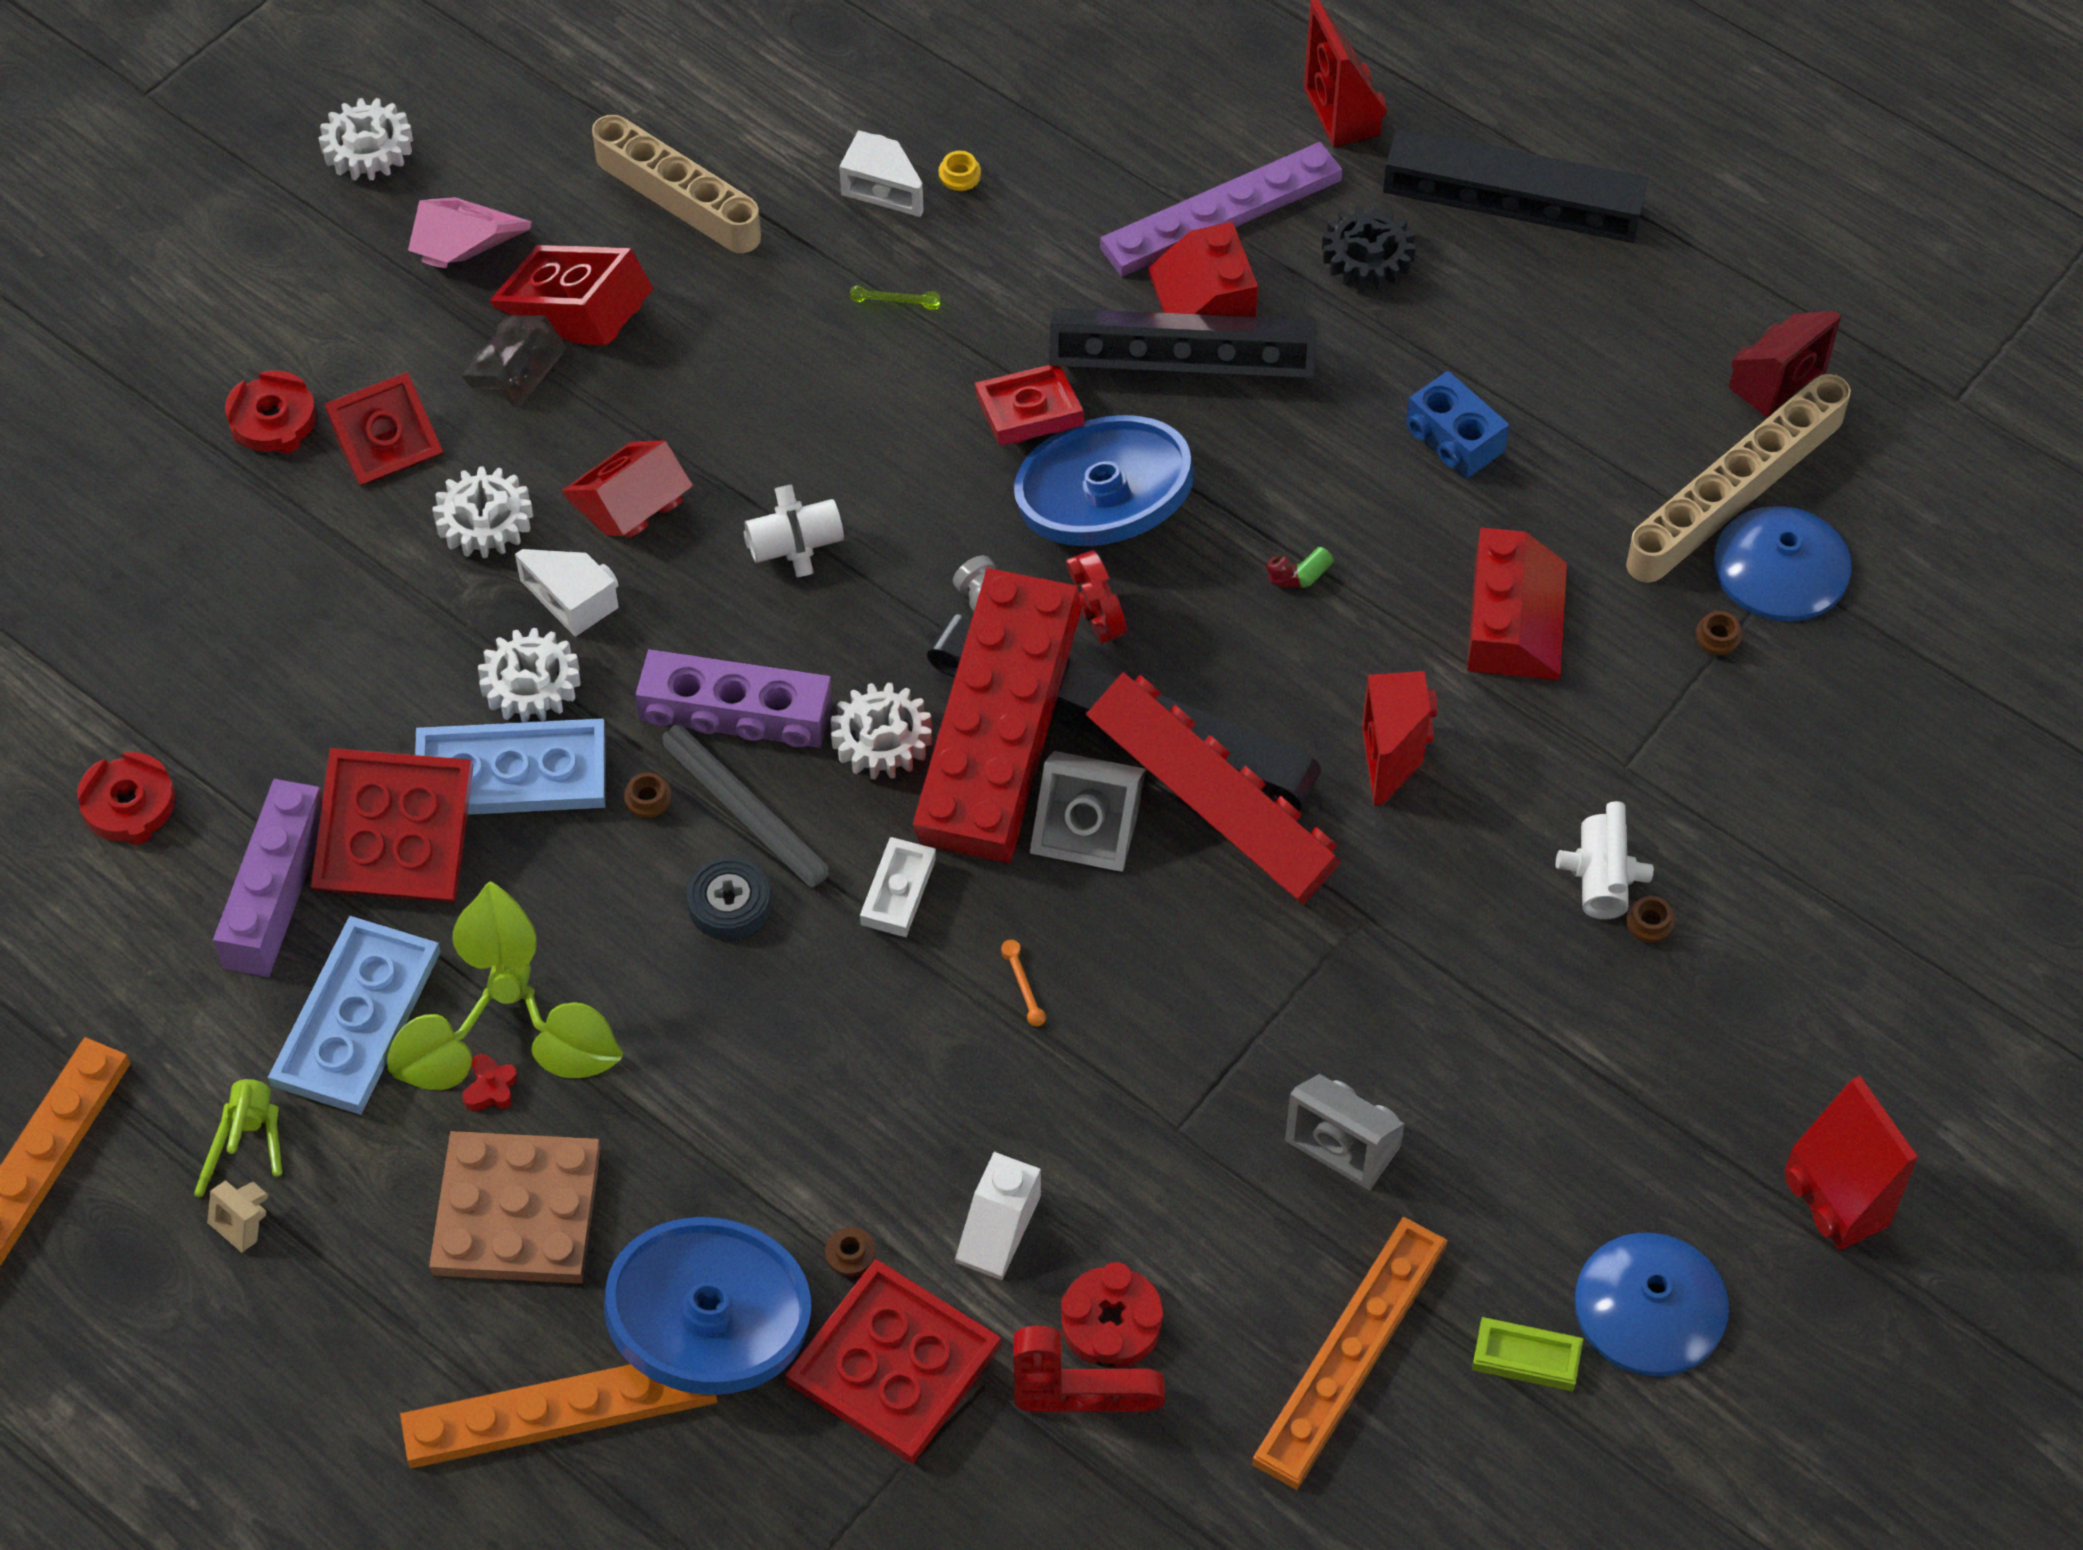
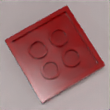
M330 748L311 888L317 892L456 903L474 763L469 759Z
M875 1259L786 1373V1384L913 1465L1000 1349L1001 1337Z

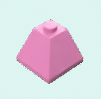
M456 197L420 200L408 251L423 255L422 262L447 268L450 262L465 261L530 230L531 221Z

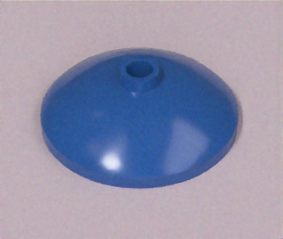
M1787 506L1760 507L1739 515L1720 534L1714 553L1715 574L1720 586L1729 598L1746 611L1775 621H1802L1827 612L1844 595L1852 570L1849 550L1840 534L1830 524L1812 513Z
M1658 1233L1628 1234L1601 1246L1583 1266L1574 1297L1578 1324L1590 1345L1603 1358L1615 1366L1628 1372L1645 1376L1675 1375L1688 1371L1702 1363L1720 1343L1729 1315V1300L1725 1284L1710 1260L1690 1244L1675 1237ZM1658 1284L1663 1287L1665 1292L1654 1293L1648 1288V1285Z

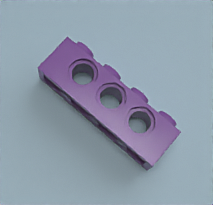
M648 649L636 691L640 721L649 722L658 727L681 725L705 734L718 732L738 735L752 741L765 739L785 742L793 747H822L833 703L831 676ZM693 694V696L683 697L684 695ZM732 701H739L738 703L729 704ZM776 708H785L783 710H774Z

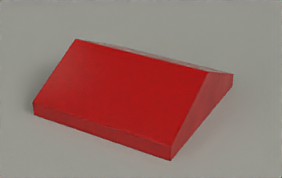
M408 371L325 403V408L341 451L360 487L443 454L441 445Z

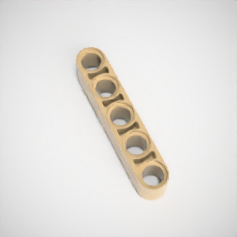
M606 115L596 120L593 124L592 135L596 161L603 170L735 253L750 252L760 244L759 208L752 198L621 116Z

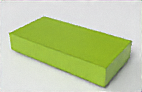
M1482 1317L1472 1371L1573 1392L1583 1338Z

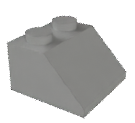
M1053 751L1044 764L1030 854L1123 872L1138 817L1146 769Z
M1318 1074L1296 1086L1290 1094L1285 1141L1370 1191L1401 1147L1405 1123L1401 1122L1390 1109L1381 1105L1374 1106L1358 1097L1347 1084L1337 1080L1331 1081Z

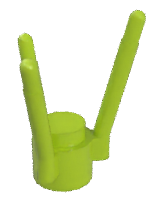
M244 1079L232 1085L229 1103L224 1105L222 1120L194 1192L196 1197L201 1198L205 1194L229 1131L227 1152L234 1154L237 1151L242 1131L258 1130L261 1127V1123H265L272 1174L275 1177L282 1175L277 1128L279 1107L270 1104L271 1089L265 1083Z

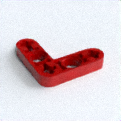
M1028 1326L1019 1329L1014 1334V1401L1016 1407L1028 1412H1142L1158 1409L1165 1403L1164 1376L1158 1371L1152 1369H1061V1334L1058 1330L1047 1326Z

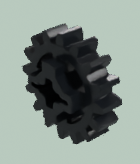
M1376 205L1372 206L1370 213H1364L1360 206H1355V213L1351 216L1345 211L1339 212L1338 222L1330 220L1327 232L1323 233V263L1330 264V274L1332 276L1340 273L1344 274V285H1348L1353 280L1359 281V289L1361 290L1366 288L1367 282H1373L1378 290L1382 289L1383 280L1386 279L1393 284H1397L1399 273L1408 275L1410 264L1415 259L1414 231H1407L1408 221L1406 219L1395 222L1393 210H1389L1384 215L1378 214L1379 209Z

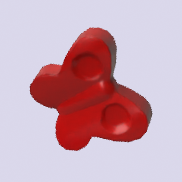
M476 1055L471 1063L476 1081L465 1089L462 1094L465 1108L469 1111H479L491 1105H495L499 1109L508 1108L512 1102L509 1087L518 1080L515 1067L511 1064L499 1066L488 1055Z

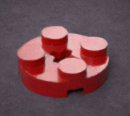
M274 370L258 373L259 379L251 381L247 385L245 380L238 383L228 395L225 404V413L233 440L237 444L257 451H278L287 454L298 449L301 443L300 440L310 433L317 417L315 402L312 393L306 387V383L292 373ZM272 406H278L279 412L272 416H264L261 413L262 411H270Z
M1091 550L1067 559L1066 565L1074 584L1081 585L1082 592H1079L1082 606L1081 613L1085 619L1094 617L1091 619V625L1100 645L1124 635L1127 632V626L1116 593L1112 594L1106 581L1110 578L1097 553Z
M126 752L121 753L122 759H115L107 763L105 758L91 766L79 783L77 796L83 820L93 833L107 840L127 841L130 844L138 845L148 841L152 836V832L158 830L170 817L175 805L176 791L165 767L159 760L144 753ZM130 790H135L136 798L128 803H119V800L116 798L118 794L127 795Z
M1111 1262L1105 1267L1092 1269L1079 1276L1069 1286L1062 1298V1334L1070 1349L1079 1358L1094 1365H1097V1361L1105 1364L1114 1363V1367L1132 1365L1146 1357L1157 1344L1163 1322L1160 1296L1154 1286L1144 1276L1131 1271L1123 1263ZM1109 1307L1120 1309L1122 1311L1121 1320L1123 1323L1118 1326L1112 1321L1105 1324L1101 1323L1099 1320L1103 1316L1102 1310Z

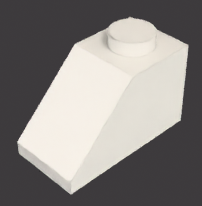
M858 130L839 166L841 195L921 217L923 213L922 182L899 142L882 135H874Z
M522 549L515 554L520 581L575 637L619 608L616 594L618 581L615 575L605 564L599 566L587 553Z
M993 1153L974 1193L955 1263L1003 1280L1041 1197V1169L999 1153Z

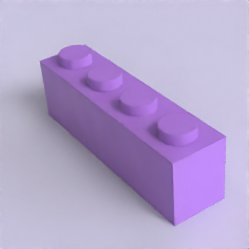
M273 779L213 938L223 969L270 977L316 852L323 801L319 787Z

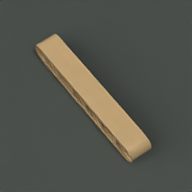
M1832 374L1820 375L1641 523L1632 534L1626 563L1628 573L1638 581L1647 583L1655 582L1664 577L1839 429L1843 423L1851 389L1849 384L1843 378Z

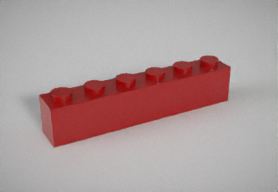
M1122 672L1085 715L1297 901L1304 905L1341 863L1332 853L1337 845L1317 827L1309 833L1296 821L1302 814L1280 796L1275 803L1261 791L1266 783L1247 766H1244L1238 772L1226 761L1231 753L1211 735L1205 741L1201 740L1191 731L1196 723L1179 707L1174 705L1168 711L1156 701L1161 692L1143 676L1139 675L1133 681Z

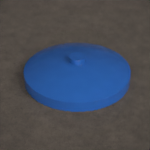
M1107 416L1085 421L1083 426L1071 428L1062 433H1056L1038 445L1020 466L1014 483V493L1022 519L1039 536L1066 545H1104L1142 534L1171 516L1182 505L1192 488L1194 465L1186 440L1168 424L1142 416Z
M693 1217L669 1221L637 1236L620 1252L614 1261L608 1275L604 1299V1317L610 1337L619 1352L633 1367L652 1380L667 1387L705 1395L745 1391L759 1386L781 1373L794 1360L802 1348L811 1315V1295L808 1282L797 1261L781 1244L765 1233L748 1225L712 1217Z

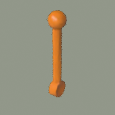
M1007 940L1001 946L1002 956L1010 961L1029 1010L1027 1021L1030 1025L1039 1027L1044 1024L1046 1014L1042 1009L1038 1008L1019 959L1021 954L1020 944L1015 940Z

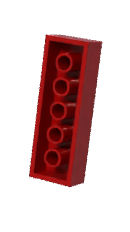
M991 568L986 569L912 824L920 845L1011 864L1082 611L1076 585Z

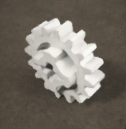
M360 98L357 101V107L353 108L343 103L341 104L343 113L330 112L328 114L330 123H324L320 126L322 136L319 137V143L327 166L335 165L336 174L342 175L349 170L352 180H357L361 173H367L369 180H374L375 172L380 170L388 176L391 174L389 166L394 164L402 167L404 165L402 155H410L412 152L410 142L413 141V136L406 114L404 112L397 114L396 105L393 103L382 108L381 101L377 98L371 105H365L363 98ZM390 132L393 133V136H392L391 139H389V133H390ZM341 139L343 140L342 146L339 145Z
M484 466L479 467L477 475L472 477L467 471H461L462 481L457 483L448 479L446 481L448 493L437 492L436 500L438 506L433 507V515L440 538L447 539L448 548L451 550L462 545L464 556L468 557L474 549H479L482 558H487L491 548H496L500 554L506 553V542L509 541L512 544L519 545L521 543L519 531L529 532L531 529L529 518L533 517V510L528 489L526 486L519 487L516 475H512L505 480L501 468H497L492 475H486Z
M537 628L531 629L529 637H522L518 630H514L512 641L507 642L500 637L496 639L497 652L493 650L484 651L486 664L478 665L481 693L483 697H487L489 708L492 711L501 707L504 719L508 720L514 713H519L522 723L528 722L530 714H537L541 722L546 721L547 710L552 709L558 714L563 712L562 699L574 701V687L580 686L581 683L578 658L576 654H571L570 644L567 640L557 644L554 632L551 631L544 638H540Z
M871 683L868 684V694L862 696L856 690L850 692L851 704L839 701L837 704L838 715L831 717L833 749H838L839 761L841 763L852 760L853 773L858 774L865 767L870 769L871 779H876L880 770H886L890 778H895L897 767L901 766L910 772L913 770L912 758L918 760L926 758L925 746L932 745L931 714L924 712V701L922 698L911 702L910 689L905 688L899 694L893 693L892 683H887L884 691L877 692L876 687ZM905 719L912 726V732L908 730V723L904 722ZM851 730L855 731L856 738L860 740L858 743L853 739Z

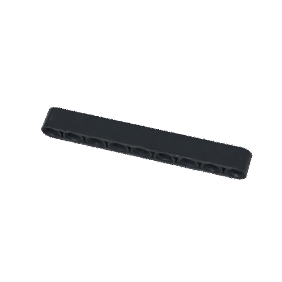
M951 615L947 618L926 655L928 661L938 671L955 678L972 619L961 615ZM1068 658L1052 718L1116 743L1085 714L1114 683L1117 677ZM1159 695L1156 701L1168 711L1176 705L1196 723L1191 731L1201 740L1205 741L1211 735L1231 753L1226 761L1238 772L1244 766H1247L1266 783L1261 791L1274 803L1281 796L1297 811H1301L1322 772L1321 766L1314 758L1302 751Z

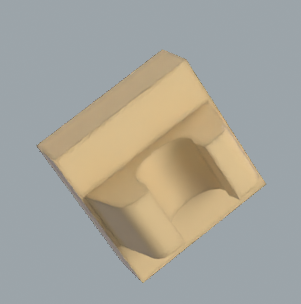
M224 1181L210 1191L207 1223L242 1253L257 1243L259 1221L266 1216V1210L259 1204L268 1198V1194L255 1182H251L236 1190L231 1184Z

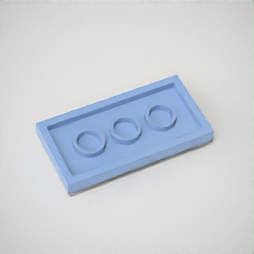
M604 719L416 728L415 755L469 759L474 763L467 815L605 808L606 728Z
M349 916L268 1076L271 1087L362 1115L385 1068L390 1046L397 1033L406 1025L441 953L439 943Z

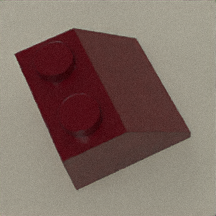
M1836 311L1793 314L1781 325L1778 323L1772 325L1758 343L1751 348L1748 346L1744 347L1734 357L1731 363L1733 371L1729 389L1768 418L1811 381L1827 372L1841 315Z

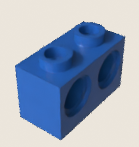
M1445 372L1409 397L1406 426L1416 439L1428 444L1438 453L1446 466L1456 469L1466 479L1505 452L1510 424L1451 372Z

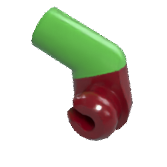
M1317 547L1301 564H1291L1288 557L1278 555L1271 558L1267 563L1268 579L1278 588H1307L1333 564L1334 559L1331 553L1323 547Z

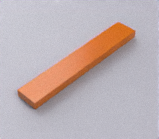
M1402 1217L1255 1453L1252 1460L1254 1467L1295 1490L1299 1489L1445 1251L1448 1240Z

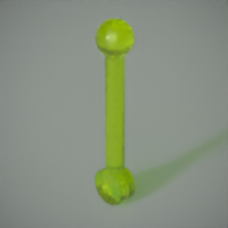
M856 285L851 288L849 293L850 298L855 302H862L864 299L918 303L923 304L929 310L937 309L940 305V295L935 291H928L924 295L870 291L865 290L863 286Z

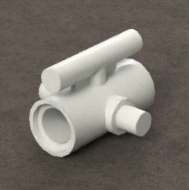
M792 484L775 488L779 505L775 507L776 513L745 521V531L743 533L747 548H750L755 563L786 555L788 561H793L796 577L813 574L814 571L810 556L814 555L813 548L844 540L843 527L836 503L833 499L802 507L801 501H796Z
M1618 801L1610 802L1606 805V814L1593 815L1582 822L1581 848H1578L1576 852L1559 850L1556 857L1557 869L1573 871L1574 876L1582 877V909L1587 915L1597 919H1612L1624 915L1629 907L1628 884L1631 885L1633 881L1650 883L1653 877V864L1636 862L1635 857L1627 856L1625 804Z

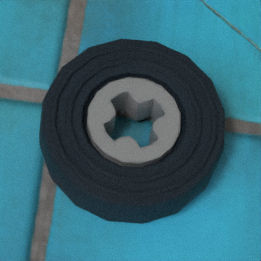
M723 857L709 861L696 870L688 883L686 905L691 921L703 934L717 940L734 941L752 935L764 925L771 913L773 896L766 874L756 864L743 858ZM729 890H731L735 895L734 904L725 905L723 899L724 891L729 893Z

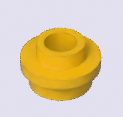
M966 151L949 153L939 166L940 182L951 190L965 191L971 189L978 184L981 178L979 163L972 154Z

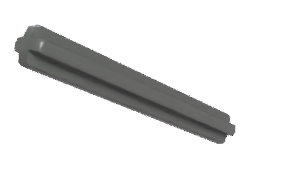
M674 725L663 734V746L809 887L815 888L827 879L829 875L828 865L683 726Z

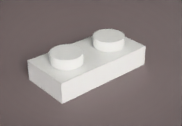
M890 837L860 914V924L862 926L907 937L936 860V849Z

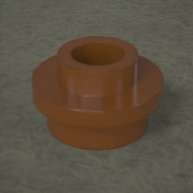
M1714 611L1700 620L1695 636L1699 646L1706 652L1714 655H1727L1734 652L1740 646L1743 633L1738 620L1732 614L1725 611ZM1713 634H1719V635H1722L1723 637H1717V636H1715V635H1713Z
M640 773L631 779L624 791L625 805L637 817H657L663 814L671 804L670 786L655 773ZM645 796L655 797L651 800H641Z
M1646 896L1630 906L1626 917V924L1628 930L1635 938L1647 943H1657L1667 939L1673 932L1675 915L1670 905L1664 899L1657 896ZM1652 919L1657 922V925L1647 924L1643 920Z
M854 1227L840 1229L832 1234L826 1243V1261L829 1267L839 1275L844 1277L860 1276L865 1273L875 1260V1243L872 1237L862 1229ZM849 1245L859 1248L858 1252L853 1255H846L841 1250Z

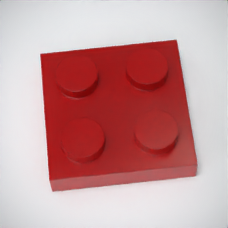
M1047 365L974 383L976 398L999 446L1009 443H1021L1026 439L1050 433H1062L1068 429L1085 425L1083 409L1061 366Z

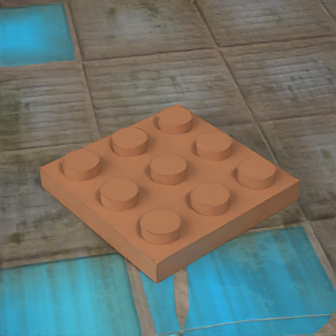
M450 1131L429 1265L431 1275L583 1284L601 1150L599 1139Z

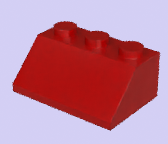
M1480 528L1475 560L1467 671L1559 680L1567 563L1527 532Z

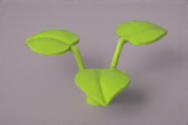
M488 882L478 896L460 914L453 930L454 947L458 955L466 963L480 969L491 967L487 988L484 989L482 997L463 1025L454 1033L447 1019L438 1014L423 1015L409 1021L397 1033L390 1046L387 1066L389 1073L394 1078L423 1089L446 1090L458 1085L468 1075L472 1063L470 1049L460 1040L468 1034L492 999L502 1004L515 1003L520 999L526 1001L533 1025L537 1030L541 1031L532 1044L533 1057L539 1065L554 1075L565 1078H584L597 1075L618 1063L622 1058L623 1051L616 1042L612 1029L606 1019L597 1010L586 1004L577 1002L561 1004L550 1011L546 1023L541 1019L534 999L535 990L527 986L531 973L530 961L535 954L537 946L535 929L521 906L498 885Z

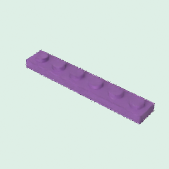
M1318 142L1100 237V249L1122 278L1153 264L1191 230L1232 221L1235 227L1340 182L1343 169L1324 145Z

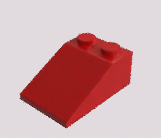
M1310 0L1304 90L1333 148L1381 136L1382 117H1386L1387 107L1382 93H1376L1372 86L1368 65L1365 62H1360L1354 48L1321 1Z
M537 245L490 299V302L496 309L575 344L601 346L608 345L618 336V331L641 308L642 302L654 288L631 248Z
M1858 1076L1846 1085L1793 1146L1784 1171L1791 1191L1797 1197H1803L1812 1210L1814 1222L1820 1233L1826 1238L1830 1237L1841 1251L1891 1226L1918 1156L1862 1077Z

